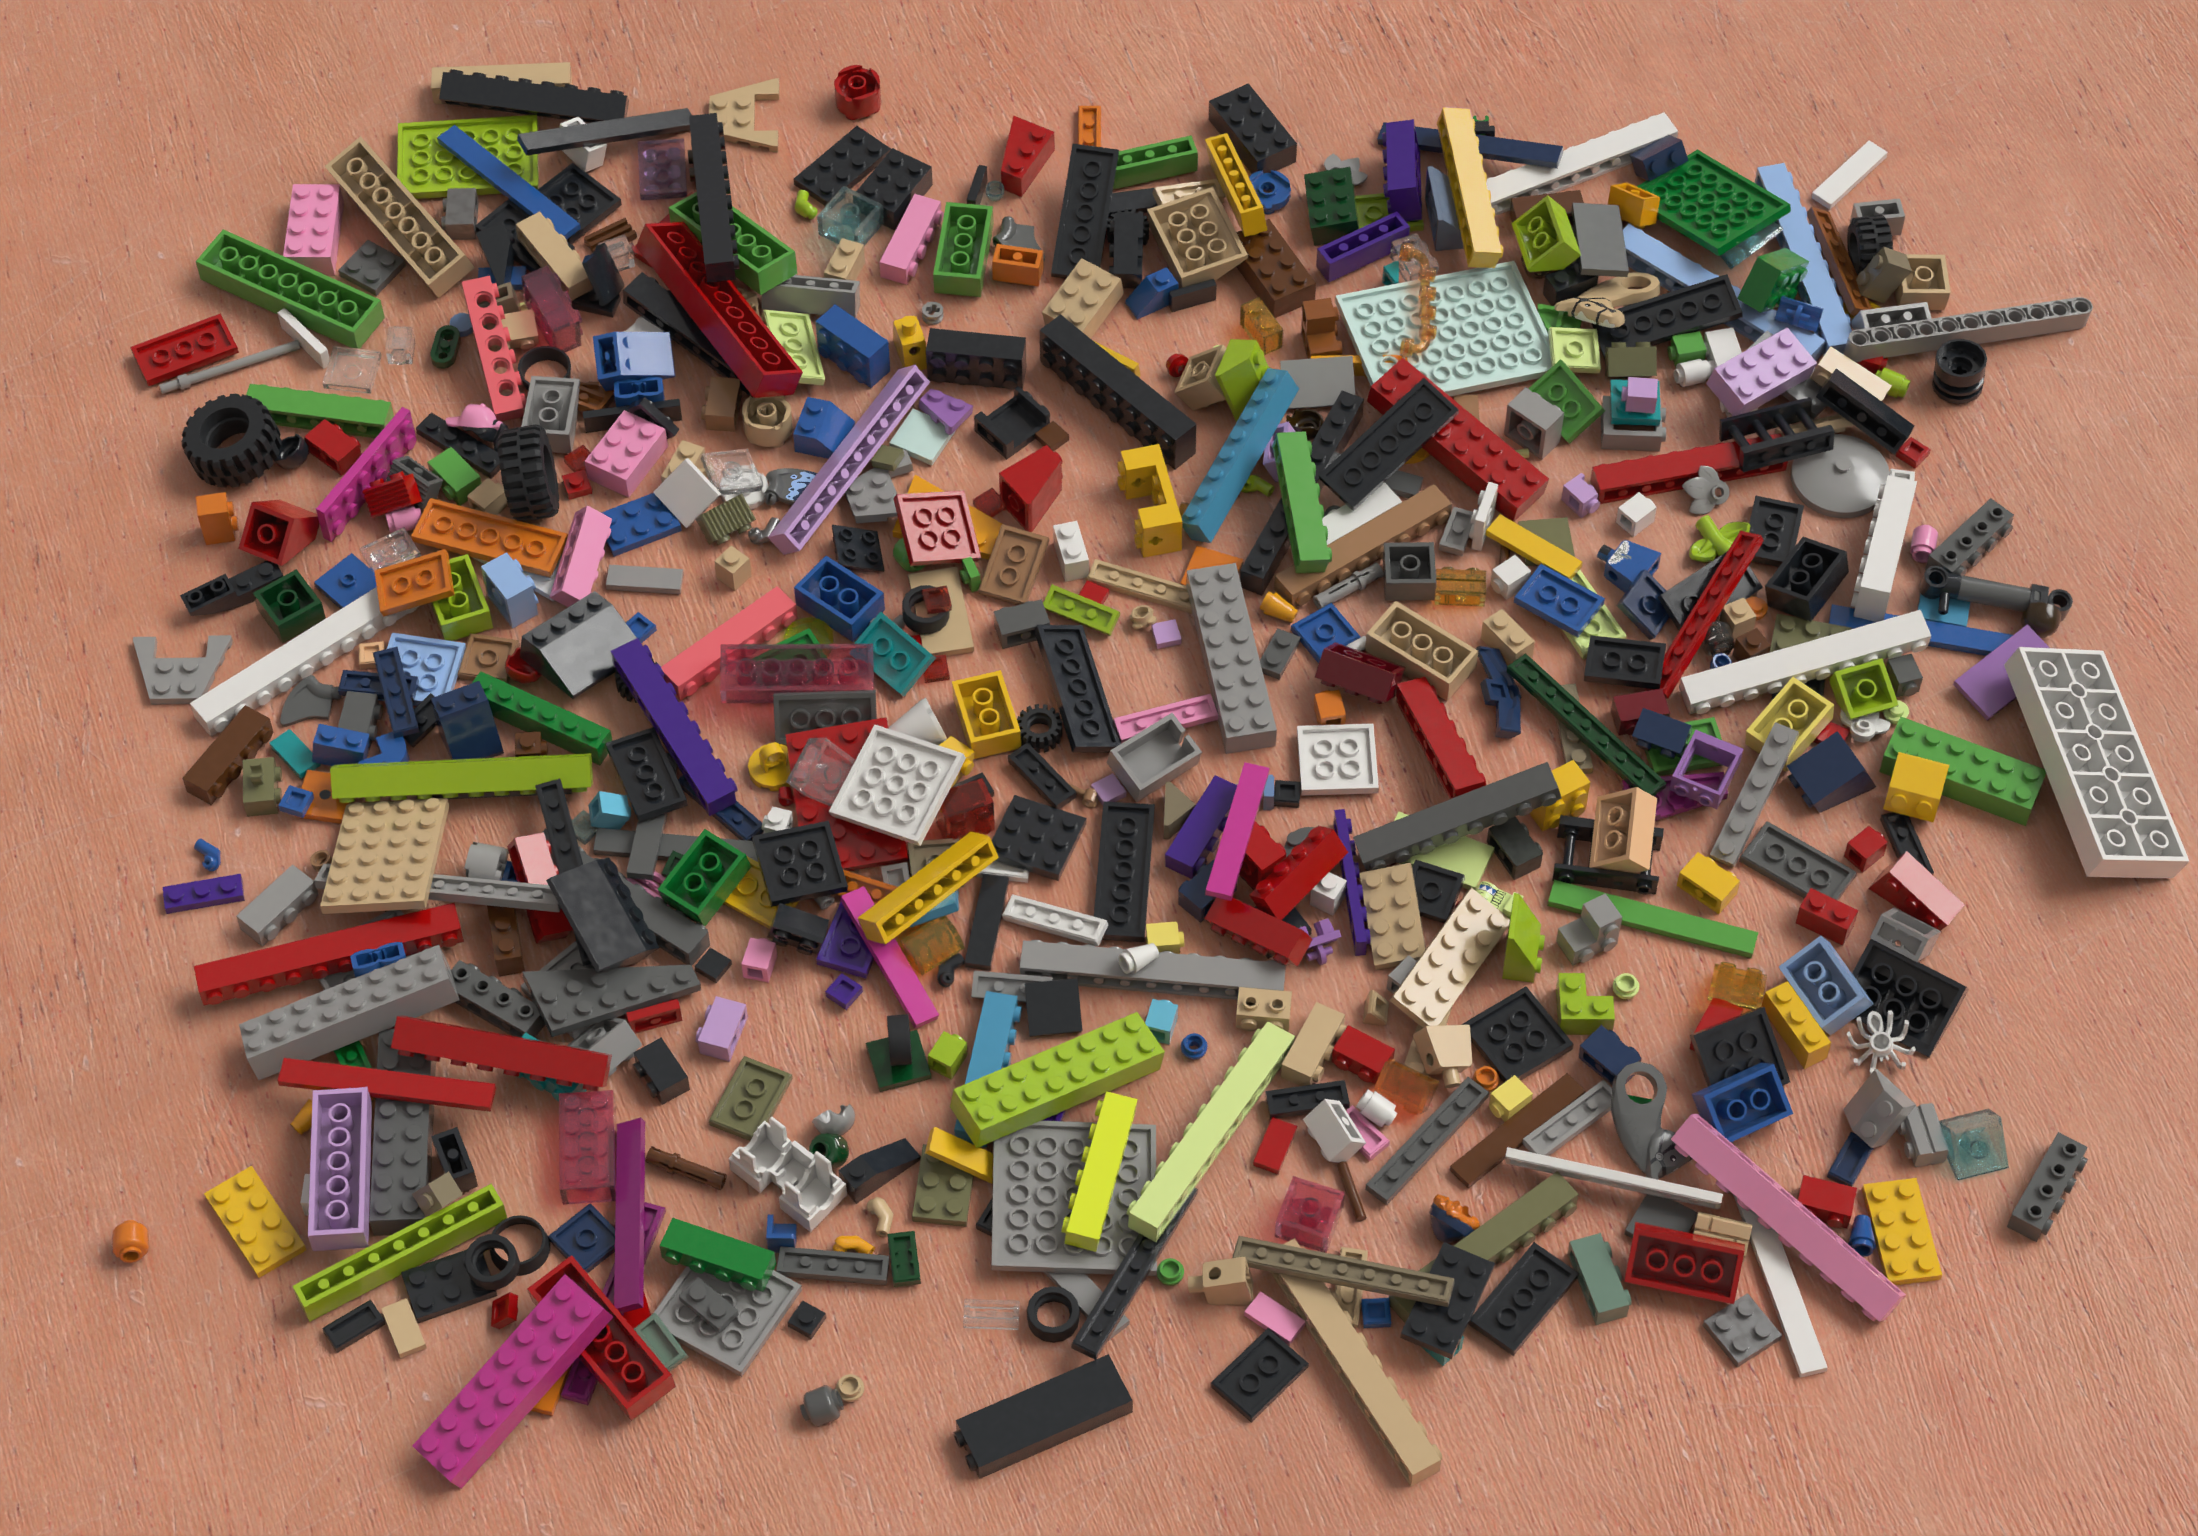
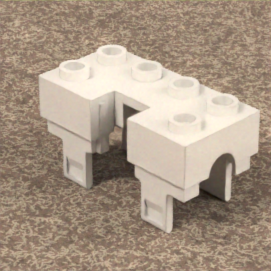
M770 1117L769 1123L764 1121L758 1127L748 1145L738 1147L728 1158L730 1170L759 1193L771 1182L781 1188L782 1195L779 1197L780 1209L810 1232L847 1196L846 1183L832 1172L831 1161L818 1151L813 1155L795 1140L791 1142L787 1137L786 1127L773 1117Z

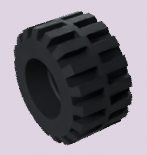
M1883 215L1856 217L1850 221L1847 232V249L1857 275H1859L1882 247L1893 250L1890 226Z

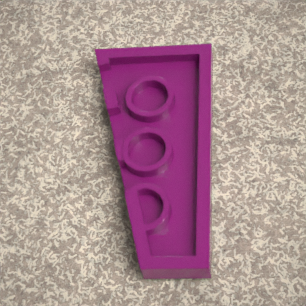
M1724 772L1690 774L1683 777L1717 790L1724 777ZM1672 776L1661 777L1666 782V788L1654 796L1657 798L1655 821L1704 806L1698 801L1679 796L1669 790ZM1622 780V791L1632 788ZM1726 790L1722 800L1727 799L1728 790Z

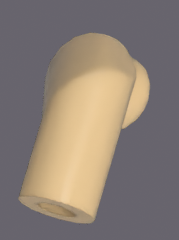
M876 1197L868 1201L867 1210L871 1211V1214H876L879 1218L876 1234L881 1237H888L887 1234L890 1232L893 1212L884 1199Z

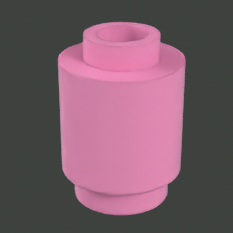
M413 504L386 513L390 533L396 532L398 534L414 530L422 515L420 508L415 509Z
M1921 525L1913 530L1910 552L1915 561L1926 563L1929 555L1936 549L1938 538L1936 529L1929 525Z

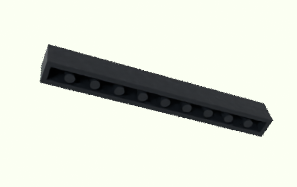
M717 113L689 116L707 283L736 280L735 270L740 268L738 255H734L738 254L736 240H731L736 239L735 226L730 225L734 224L731 195H726L731 194L729 180H727L729 179L726 151H723L726 150L723 122H718Z
M1343 390L1311 444L1312 454L1310 457L1311 462H1314L1316 466L1314 478L1315 483L1319 484L1320 492L1324 483L1319 479V474L1342 454L1363 417L1364 398ZM1282 497L1240 569L1242 588L1261 596L1264 594L1291 545Z

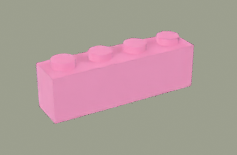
M914 194L880 260V277L907 285L911 276H915L918 262L926 254L928 242H932L934 239L936 226L941 225L944 212L941 211V201Z
M589 506L575 512L549 598L569 607L592 593V585L599 573L597 568L605 554L603 549L605 541L611 534L610 525L612 518Z

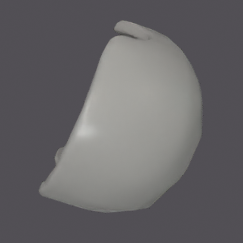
M850 1104L848 1106L841 1105V1112L839 1114L827 1110L814 1118L812 1123L821 1134L829 1133L841 1136L849 1131L854 1124L855 1111Z

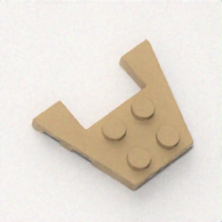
M779 78L710 96L709 114L717 113L718 122H723L725 141L733 143L741 141L750 143V146L759 149L760 146L769 148L771 152H778V130L754 131L755 101L779 100Z

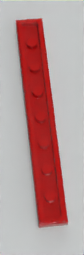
M1740 530L1667 650L1660 689H1663L1666 699L1670 697L1704 641L1707 632L1710 631L1764 540L1761 535ZM1645 688L1646 691L1656 690V689H1648V688Z
M291 1058L283 1059L278 1077L279 1086L310 1090L368 1087L370 1097L491 1112L496 1092V1085L494 1083Z

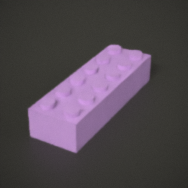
M368 1087L313 1090L308 1238L313 1251L368 1247L372 1101Z

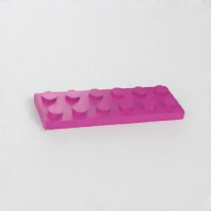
M402 407L316 508L324 539L332 542L337 535L343 532L345 525L358 514L359 509L366 502L362 491L370 488L369 482L381 478L385 482L393 464L392 461L403 457L408 450L415 446L417 439L410 410Z

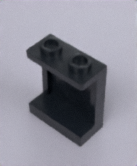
M1019 386L1014 388V397L991 414L986 416L981 411L974 416L975 432L1006 460L1035 440V433L1050 423V412L1048 409L1038 404L1028 391L1022 390Z

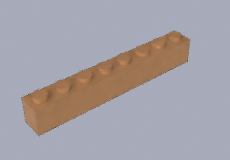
M1433 484L1328 544L1327 547H1330L1332 550V561L1328 563L1325 572L1296 573L1293 564L1275 575L1274 590L1294 608L1299 605L1302 606L1313 598L1314 595H1318L1333 585L1349 578L1353 572L1362 571L1373 562L1383 559L1384 543H1409L1418 536L1426 535L1432 528L1445 524L1451 515L1452 503Z

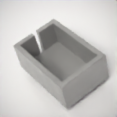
M1173 713L1110 750L1107 764L1136 802L1164 786L1166 782L1172 781L1193 768L1200 760L1202 751L1189 734L1184 737L1186 730Z

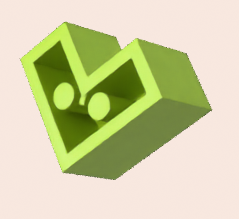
M1558 973L1556 984L1558 1026L1566 1035H1591L1601 1025L1607 1030L1613 1031L1615 1021L1613 996H1587L1585 973Z

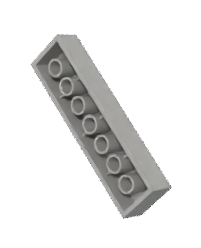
M1236 563L1187 570V592L1212 698L1218 712V723L1225 753L1229 754L1276 746L1277 729Z
M437 945L239 1024L246 1058L258 1080L279 1073L284 1058L309 1061L394 1027L397 1016L403 1015L416 1018L459 1001L450 966L440 946Z

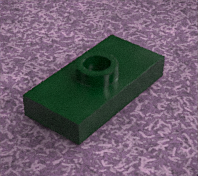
M915 1231L887 1234L893 1286L901 1287L921 1284Z

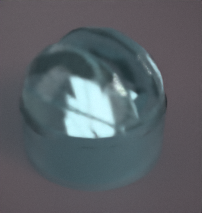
M991 181L986 185L988 199L999 201L1004 196V185L1001 182Z

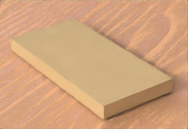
M951 567L908 574L910 589L921 585L934 586L945 592L949 599L950 612L946 626L932 634L919 633L922 646L936 658L974 652L958 568ZM929 601L914 605L916 616L922 618L936 616L941 611L938 605Z

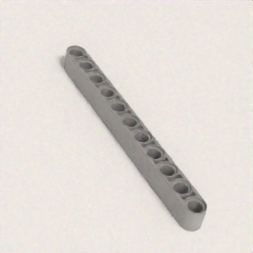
M2076 297L1858 329L1849 334L1844 355L1854 362H1860L1865 359L1881 356L1887 358L1938 350L1942 344L1955 339L1971 340L1977 344L2081 329L2086 326L2093 305L2086 298Z

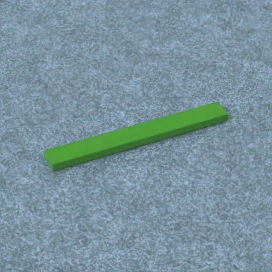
M1554 880L1547 906L1581 914L1584 903L1605 893ZM1606 893L1622 916L1621 925L1748 958L1753 956L1758 936L1756 931Z

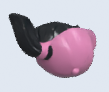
M483 403L480 405L469 404L464 408L461 416L446 418L448 426H462L463 430L473 431L481 439L493 442L496 452L499 451L498 437L500 433L508 429L505 423L497 421L493 411Z

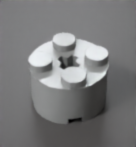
M473 842L469 848L465 863L466 877L501 881L508 859V849Z

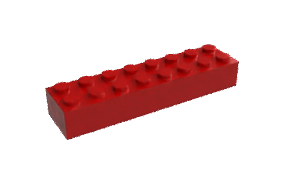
M1401 358L1370 387L1367 402L1384 415L1419 381L1425 378L1459 409V413L1422 448L1478 495H1480L1481 490L1486 491L1488 482L1498 484L1495 509L1504 517L1514 522L1544 494L1549 478L1407 360Z

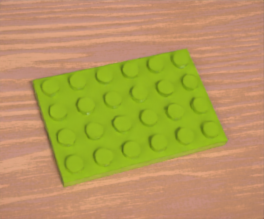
M537 115L398 123L397 178L415 199L447 197V191L450 188H476L477 195L502 194L438 143L437 137L454 125L535 189H539L538 154L526 156L517 141L518 134L538 131Z

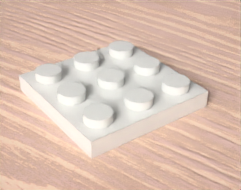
M1374 724L1297 726L1301 796L1378 793Z

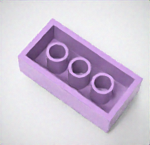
M1787 327L1714 368L1706 384L1732 416L1753 411L1786 390L1807 380L1817 362Z

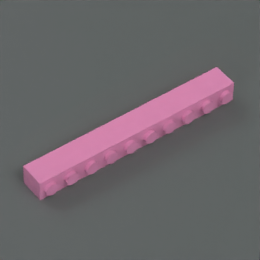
M1691 1114L1671 1138L1676 1144L1675 1149L1685 1157L1690 1156L1697 1162L1695 1166L1705 1175L1710 1173L1716 1178V1185L1726 1193L1732 1192L1738 1198L1736 1202L1747 1211L1751 1209L1759 1216L1757 1220L1767 1229L1772 1227L1780 1234L1778 1239L1790 1248L1793 1246L1800 1252L1799 1257L1810 1266L1814 1264L1821 1270L1819 1273L1821 1277L1830 1284L1835 1282L1842 1289L1841 1294L1850 1302L1854 1303L1856 1301L1863 1307L1862 1312L1872 1321L1877 1319L1879 1322L1886 1320L1906 1296L1904 1292L1699 1114Z

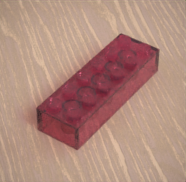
M721 644V703H774L773 694L781 692L874 690L873 644Z

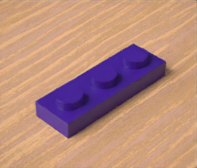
M241 874L163 887L166 914L245 901Z

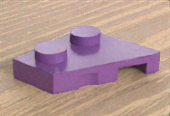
M930 389L919 400V408L928 414L935 423L941 422L946 426L945 432L949 435L973 411V405L965 403L961 399L948 396L939 390Z

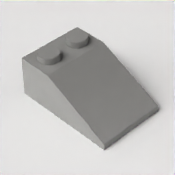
M531 376L521 427L535 424L542 426L548 436L552 452L572 453L576 432L580 379Z

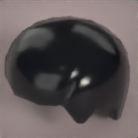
M298 434L281 440L280 452L274 461L283 469L293 470L300 467L309 455L306 441Z

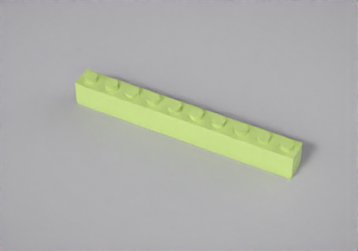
M1268 1021L1262 1030L1259 1028L1256 1030L1252 1037L1251 1045L1249 1048L1244 1047L1242 1049L1236 1066L1229 1067L1224 1077L1225 1081L1221 1086L1217 1085L1214 1088L1209 1103H1204L1201 1106L1194 1124L1190 1122L1187 1125L1181 1142L1174 1143L1169 1152L1170 1157L1166 1162L1162 1161L1159 1164L1152 1182L1148 1180L1142 1188L1139 1200H1133L1127 1210V1215H1129L1128 1227L1157 1242L1282 1067V1063L1295 1041L1293 1034Z

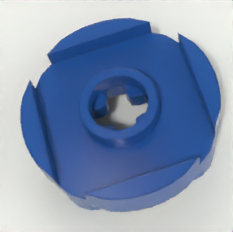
M1262 170L1249 176L1263 206L1264 214H1272L1275 210L1283 208L1289 202L1291 197L1290 182L1282 173L1271 170V173H1263ZM1263 189H1265V190L1272 189V192H1270V193H1265V192H1263Z

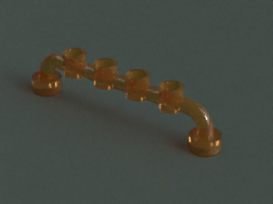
M1402 242L1399 260L1410 262L1414 258L1420 263L1418 279L1420 280L1419 318L1421 319L1419 338H1421V342L1414 344V339L1403 338L1400 346V356L1411 358L1412 354L1426 351L1430 345V339L1434 340L1436 337L1437 326L1430 325V320L1434 321L1436 317V306L1430 305V301H1434L1436 296V287L1430 286V282L1435 280L1436 268L1430 267L1427 256L1420 250L1414 249L1413 243Z

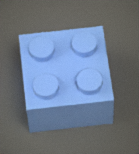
M506 552L481 566L487 596L512 628L538 615L536 604L539 601L534 593V589H536L535 583L529 575L525 576L523 574V569L517 559L512 560Z

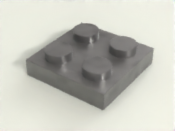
M1748 1293L1736 1300L1734 1304L1728 1305L1703 1322V1327L1736 1367L1741 1366L1777 1343L1782 1337V1334Z

